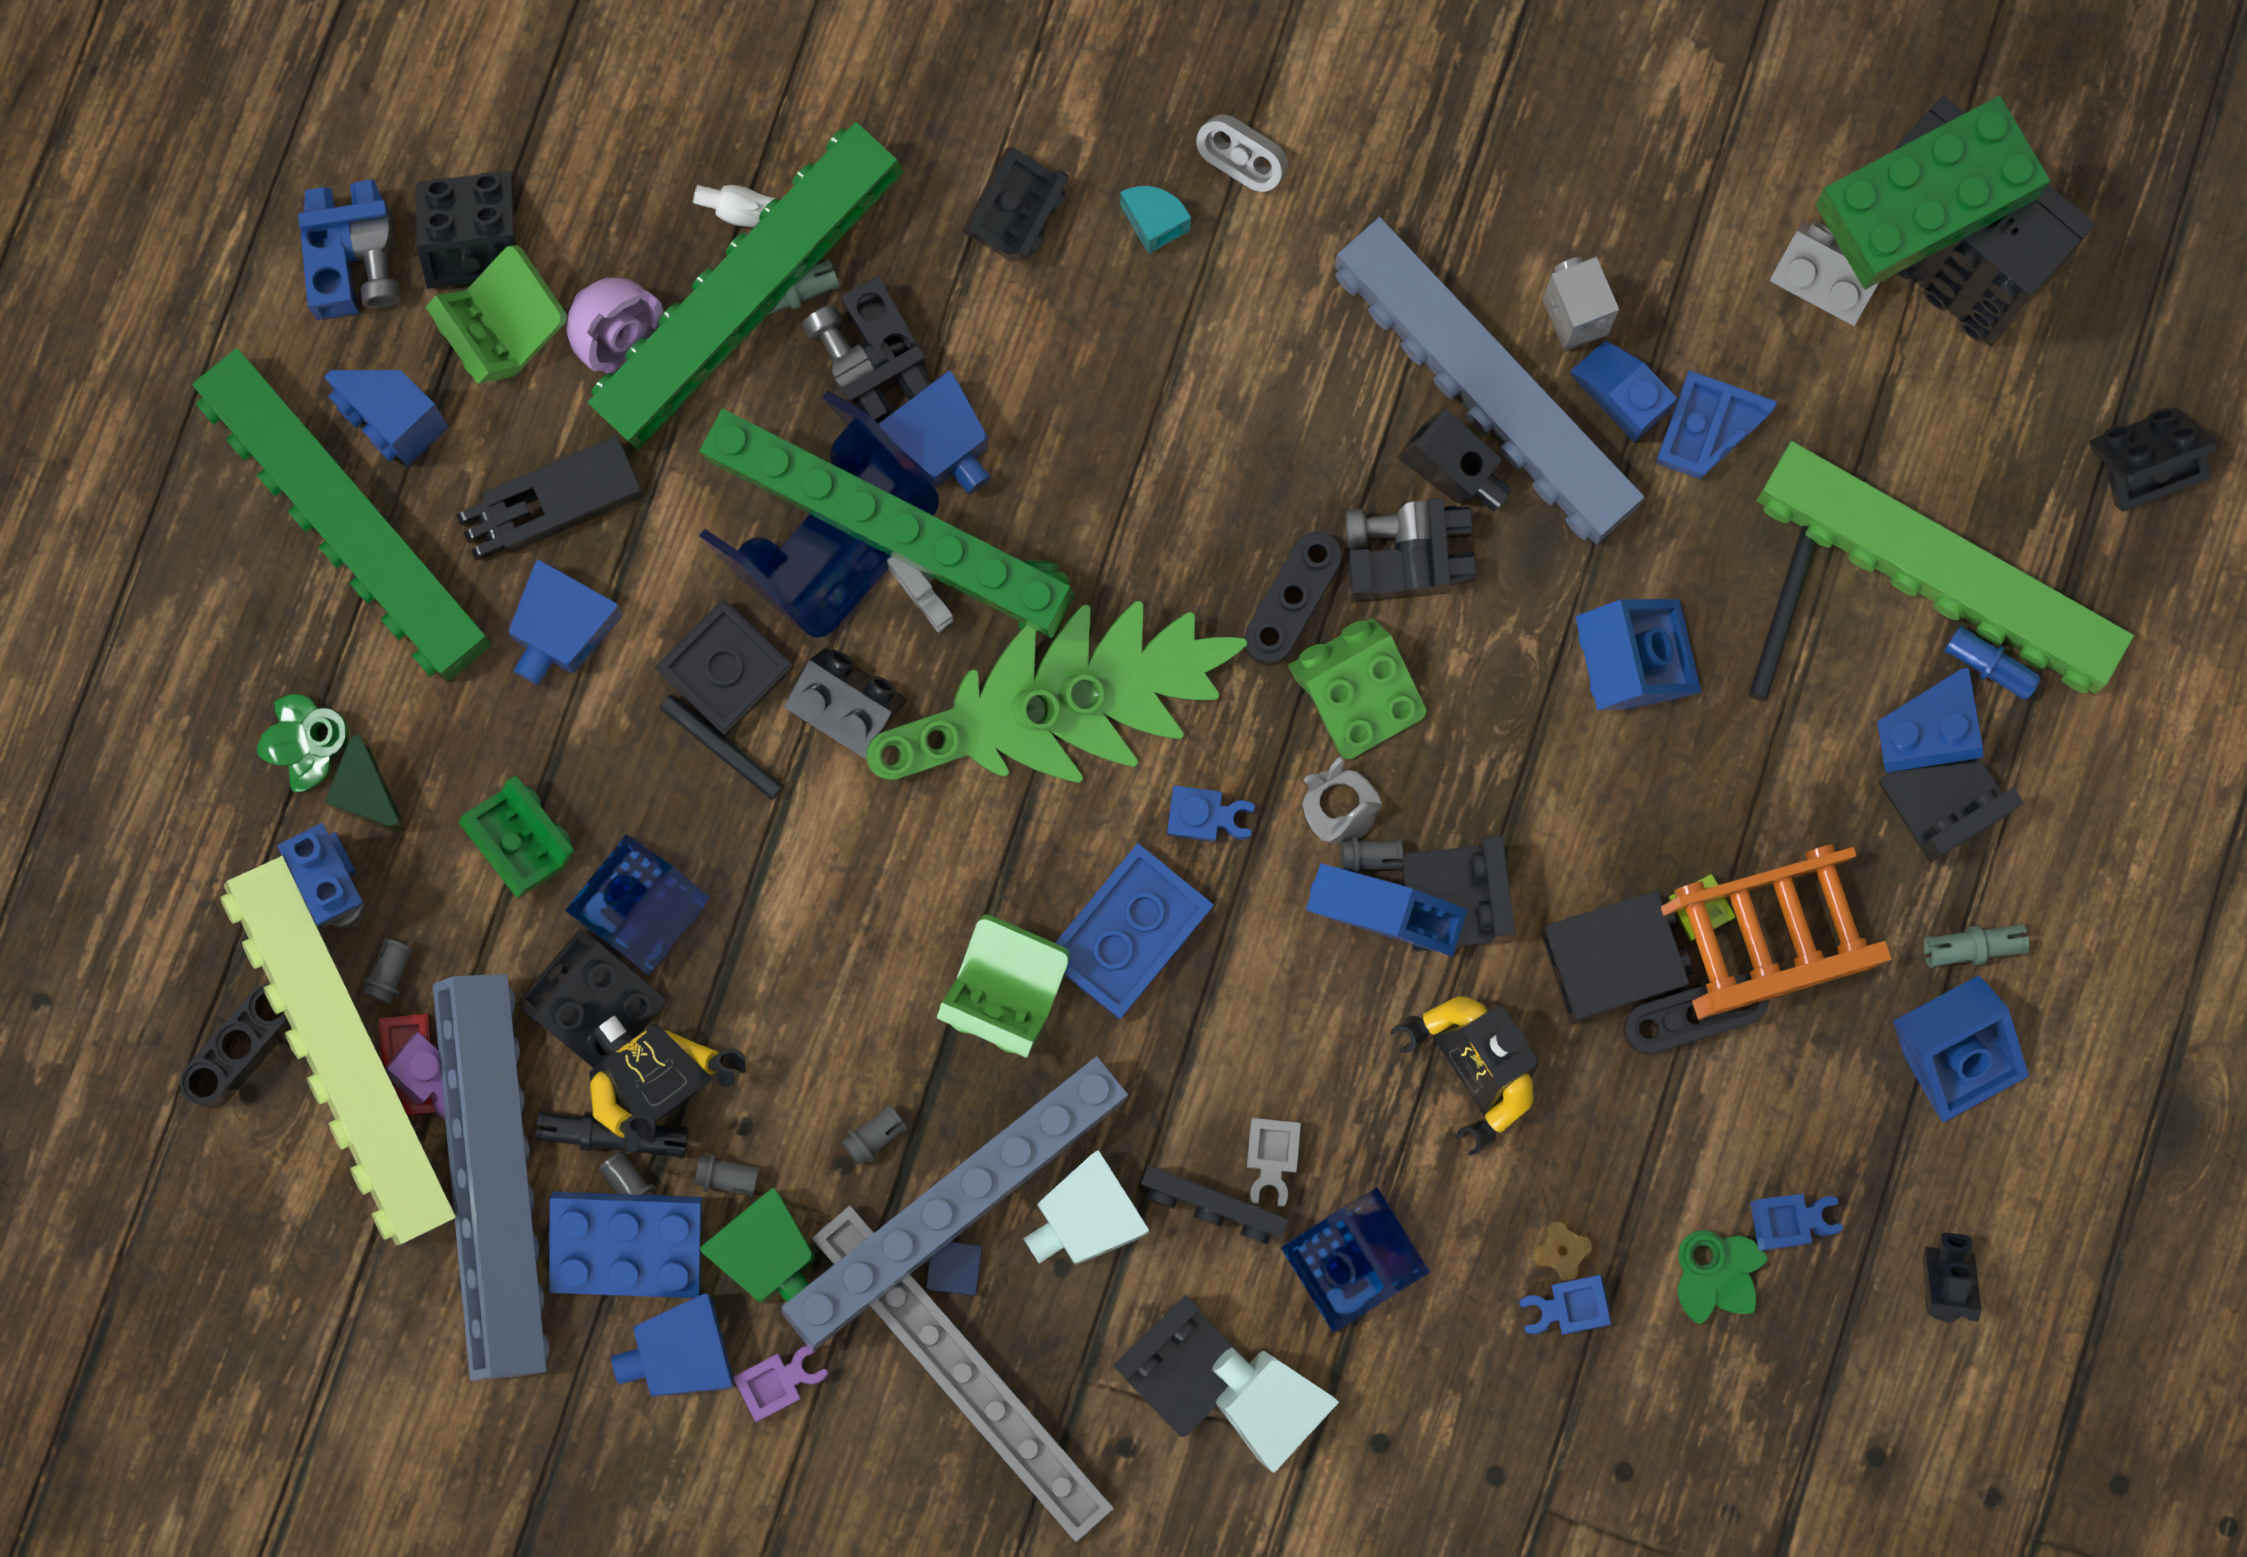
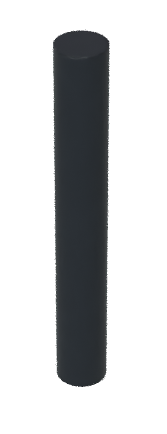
M670 694L663 701L659 708L763 794L771 800H774L784 788V785L683 702L673 694Z

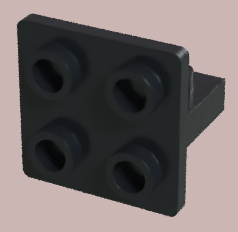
M2179 408L2156 410L2146 419L2130 425L2111 427L2103 435L2089 441L2091 451L2106 464L2114 505L2122 512L2211 478L2207 454L2218 450L2216 439Z

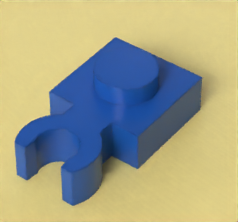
M1173 785L1167 836L1215 843L1217 829H1223L1235 839H1250L1252 830L1237 827L1233 818L1240 812L1254 813L1255 805L1249 801L1241 800L1232 803L1229 807L1220 806L1221 791Z
M1804 1194L1758 1199L1750 1202L1759 1251L1812 1243L1810 1230L1819 1236H1830L1843 1230L1842 1224L1829 1225L1822 1219V1210L1824 1208L1839 1204L1836 1197L1827 1196L1817 1199L1808 1208L1805 1205Z
M1602 1275L1552 1285L1553 1300L1547 1301L1539 1296L1532 1295L1524 1297L1519 1301L1522 1308L1538 1306L1542 1311V1318L1537 1324L1524 1326L1525 1332L1529 1334L1544 1333L1551 1327L1553 1322L1558 1321L1562 1335L1613 1325Z

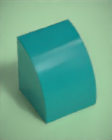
M1137 186L1120 192V207L1148 254L1190 232L1191 217L1183 204L1169 192L1152 186Z

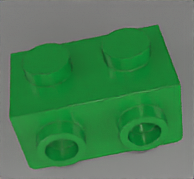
M517 776L508 779L500 792L464 813L458 822L517 899L561 872L574 853L567 832L560 825L554 824L542 809L541 801L536 792L531 787L524 786Z

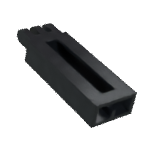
M615 436L483 492L485 502L461 511L456 517L461 526L477 520L480 521L481 524L466 530L464 536L467 543L487 538V542L471 550L474 559L481 560L505 549L511 554L644 496L619 438ZM538 499L545 515L515 528L512 520L523 515L525 517L531 515L526 503Z

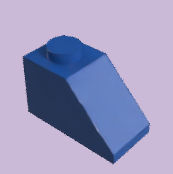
M1607 340L1600 344L1569 373L1634 443L1670 413L1677 400V397L1644 362Z

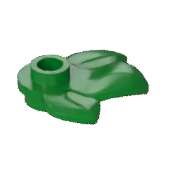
M286 695L274 703L275 712L280 722L270 726L262 734L258 742L257 754L268 763L279 766L288 765L292 791L304 792L314 788L328 777L332 756L338 754L348 742L349 727L344 716L338 711L330 708H319L309 697L304 695ZM324 723L328 728V735L321 741L318 738V729Z
M1699 1230L1688 1234L1678 1248V1262L1684 1272L1677 1286V1294L1684 1312L1697 1324H1702L1706 1321L1715 1305L1731 1313H1753L1756 1305V1292L1749 1273L1765 1264L1768 1259L1765 1253L1758 1250V1245L1754 1241L1743 1236L1722 1239L1714 1232ZM1698 1246L1708 1248L1711 1253V1259L1706 1265H1700L1694 1259V1251Z

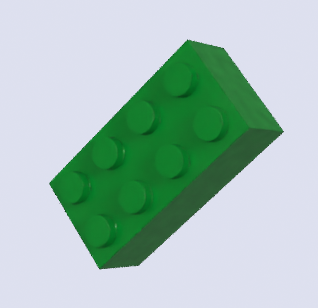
M1999 95L1824 187L1815 206L1862 287L1866 290L2038 199L2050 183V179Z

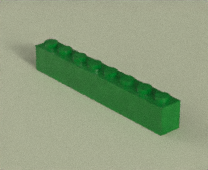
M857 122L848 130L842 128L837 131L826 145L827 152L815 164L809 163L796 174L792 182L794 186L782 199L775 198L769 202L759 215L761 221L748 234L742 233L729 244L726 249V258L715 269L708 268L698 276L692 286L694 291L682 304L675 303L663 313L659 319L660 327L648 339L641 338L631 346L625 356L627 361L615 374H606L596 383L592 389L594 396L587 403L636 450H639L779 304L786 296V292L792 286H795L904 173L898 160Z
M235 348L192 384L202 396L195 403L213 425L217 424L220 420L226 424L232 431V434L226 440L244 461L253 456L263 467L256 474L275 497L282 491L294 504L287 510L288 513L306 533L313 527L325 540L318 548L336 569L344 563L356 576L349 584L367 605L375 599L387 612L380 620L398 641L406 635L418 648L411 656L429 677L439 672L448 683L492 646L483 632L238 348Z
M723 408L699 450L709 463L1050 638H1053L1075 596L1071 586Z

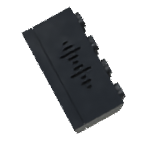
M1943 95L1893 151L1965 113ZM2048 184L2038 199L1896 274L1904 279L1911 278L1924 289V296L1933 306L1942 311L1949 310L1961 321L1960 326L1969 337L1977 342L1984 340L1992 347L2055 277L2094 227L2095 223Z

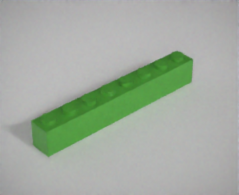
M1793 441L1790 442L1756 500L1764 505V512L1773 519L1782 523H1789L1791 520L1801 527L1802 525L1808 526L1809 528L1805 534L1817 544L1828 548L1835 545L1849 553L1848 559L1859 568L1869 572H1873L1875 569L1892 578L1890 582L1898 590L1911 596H1916L1917 593L1935 602L1933 607L1940 614L1953 620H1959L1960 617L1977 626L1976 632L1984 639L2001 645L2003 642L2020 651L2019 657L2026 663L2040 669H2045L2046 666L2063 675L2061 680L2067 686L2078 692L2088 693V691L2096 694L2105 687L2134 637L2128 631Z

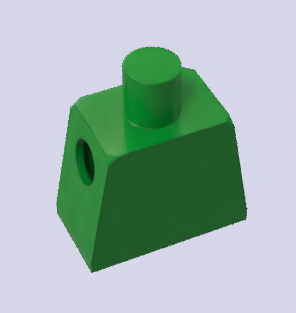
M771 1188L699 1248L707 1258L761 1304L767 1302L776 1293H779L786 1302L791 1300L810 1284L802 1272L817 1260L784 1200L774 1188Z

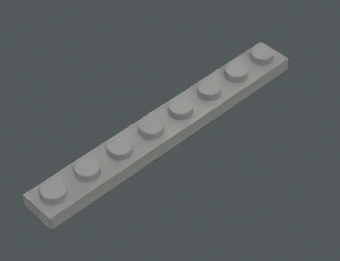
M849 1205L812 1239L835 1265L874 1233ZM908 1275L871 1305L874 1311L1075 1542L1114 1509L911 1275Z

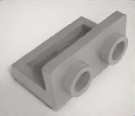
M1801 222L1769 280L1853 326L1857 323L1878 285L1877 283L1864 290L1829 228L1818 222H1812L1811 226Z

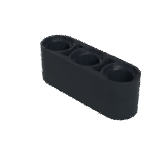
M269 984L258 986L186 1066L181 1074L180 1087L188 1100L204 1108L214 1109L223 1106L286 1036L285 1032L292 1029L284 1011L276 1020H265L262 1011L268 999L264 987ZM248 1034L251 1039L250 1051L243 1058L233 1059L229 1050L230 1043L237 1035ZM212 1071L217 1075L218 1086L210 1096L201 1097L197 1091V1081L204 1073Z

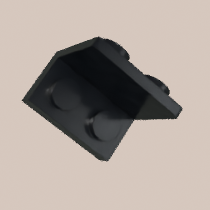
M487 172L479 175L447 179L438 178L416 184V246L427 289L473 284L506 247L518 245L514 229L513 179L511 172Z
M1980 758L1889 772L1879 779V785L1930 863L2011 814L2024 804L2014 787L2004 793L2001 792Z
M1503 836L1483 838L1479 846L1407 853L1403 855L1401 861L1403 863L1402 874L1405 887L1413 888L1468 909L1456 947L1511 941L1515 935ZM1411 944L1412 950L1415 952L1429 951V949Z
M579 929L516 1005L594 1068L608 1056L592 1035L595 1029L616 1015L631 1037L634 1038L665 1005L666 1000L598 941L582 929Z
M1187 1295L1170 1309L1113 1365L1180 1437L1187 1436L1217 1406L1216 1401L1229 1385L1212 1368L1225 1351L1234 1348L1201 1314L1200 1308Z

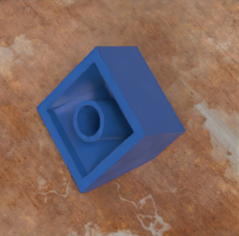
M1620 599L1575 616L1579 630V643L1584 652L1590 677V690L1595 698L1597 710L1630 709L1701 693L1679 599Z
M1979 975L1893 1021L1904 1057L1942 1122L1951 1119L2029 1076L2009 1008Z

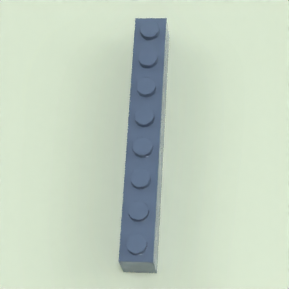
M1380 217L1337 254L1334 268L1338 272L1335 276L1342 287L1353 296L1359 293L1370 305L1368 312L1375 322L1384 330H1388L1391 327L1403 340L1401 347L1407 356L1418 365L1424 362L1436 375L1433 380L1440 391L1451 400L1457 397L1469 410L1466 415L1473 426L1484 435L1490 432L1502 445L1499 450L1505 460L1515 469L1519 470L1523 467L1535 480L1532 485L1538 495L1548 504L1552 505L1556 502L1568 515L1565 519L1568 526L1579 538L1586 540L1589 537L1597 546L1639 508L1644 499L1640 491Z
M508 974L452 976L436 982L432 986L453 1207L456 1217L455 1228L470 1381L546 1372L549 1345L542 1331L541 1311L544 1305V1294L537 1280L536 1261L539 1256V1244L537 1237L533 1234L531 1212L534 1207V1193L528 1184L526 1162L529 1158V1143L526 1136L523 1135L521 1117L525 1100L523 1090L518 1085L516 1064L519 1060L520 1048L516 1037L513 1035L512 1014L515 1008V998L513 991L509 988Z
M1096 1056L784 1304L781 1313L812 1352L815 1351L1119 1108L1126 1100L1128 1094Z

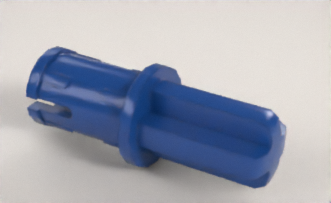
M1960 625L1944 650L1947 654L1953 655L1980 672V679L1984 680L1988 677L2021 699L2027 700L2040 682L2038 674L2004 654L2005 647L2000 645L1997 649L1965 629L1963 625Z

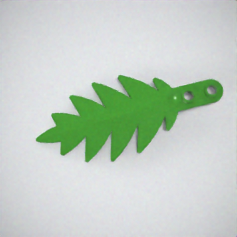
M1135 601L1107 630L1089 660L1090 607L1088 605H1081L1064 624L1051 643L1035 676L1036 630L1025 625L997 660L986 679L980 695L978 672L970 670L959 685L952 709L877 734L868 744L866 760L869 768L875 775L887 780L899 779L967 755L986 770L999 776H1007L1009 770L997 752L998 750L1012 760L1033 770L1067 781L1081 782L1083 779L1082 774L1052 735L1054 734L1087 753L1111 762L1134 767L1138 764L1137 758L1106 716L1142 732L1172 739H1181L1183 731L1156 694L1189 700L1218 699L1219 693L1205 672L1216 668L1235 656L1247 645V641L1244 638L1214 637L1195 640V615L1192 612H1187L1161 630L1142 650L1143 603ZM934 730L938 731L942 736V744L937 749L931 748L928 744V736ZM887 746H892L897 751V759L890 765L885 763L882 758L883 750Z

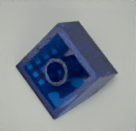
M626 834L565 911L617 953L649 975L655 966L664 960L671 946L687 926L696 920L700 910L710 897L675 867Z
M1378 1187L1345 1205L1281 1247L1333 1333L1431 1273Z

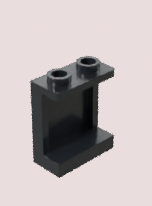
M1658 890L1546 925L1540 931L1571 1025L1589 1020L1595 1015L1670 991L1682 990L1689 985L1687 976L1693 974L1690 958L1684 946L1679 948L1676 946L1671 929L1677 928L1675 914L1663 916L1661 906L1668 903L1669 900L1661 901Z

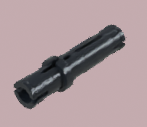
M545 1110L539 1111L537 1125L541 1126H539V1129H536V1142L547 1141L580 1145L581 1151H591L592 1147L626 1151L622 1138L597 1121L593 1116V1112L585 1111L584 1116L546 1112ZM655 1125L654 1143L650 1144L646 1139L639 1137V1149L635 1152L685 1159L687 1144L685 1143L688 1140L689 1128Z

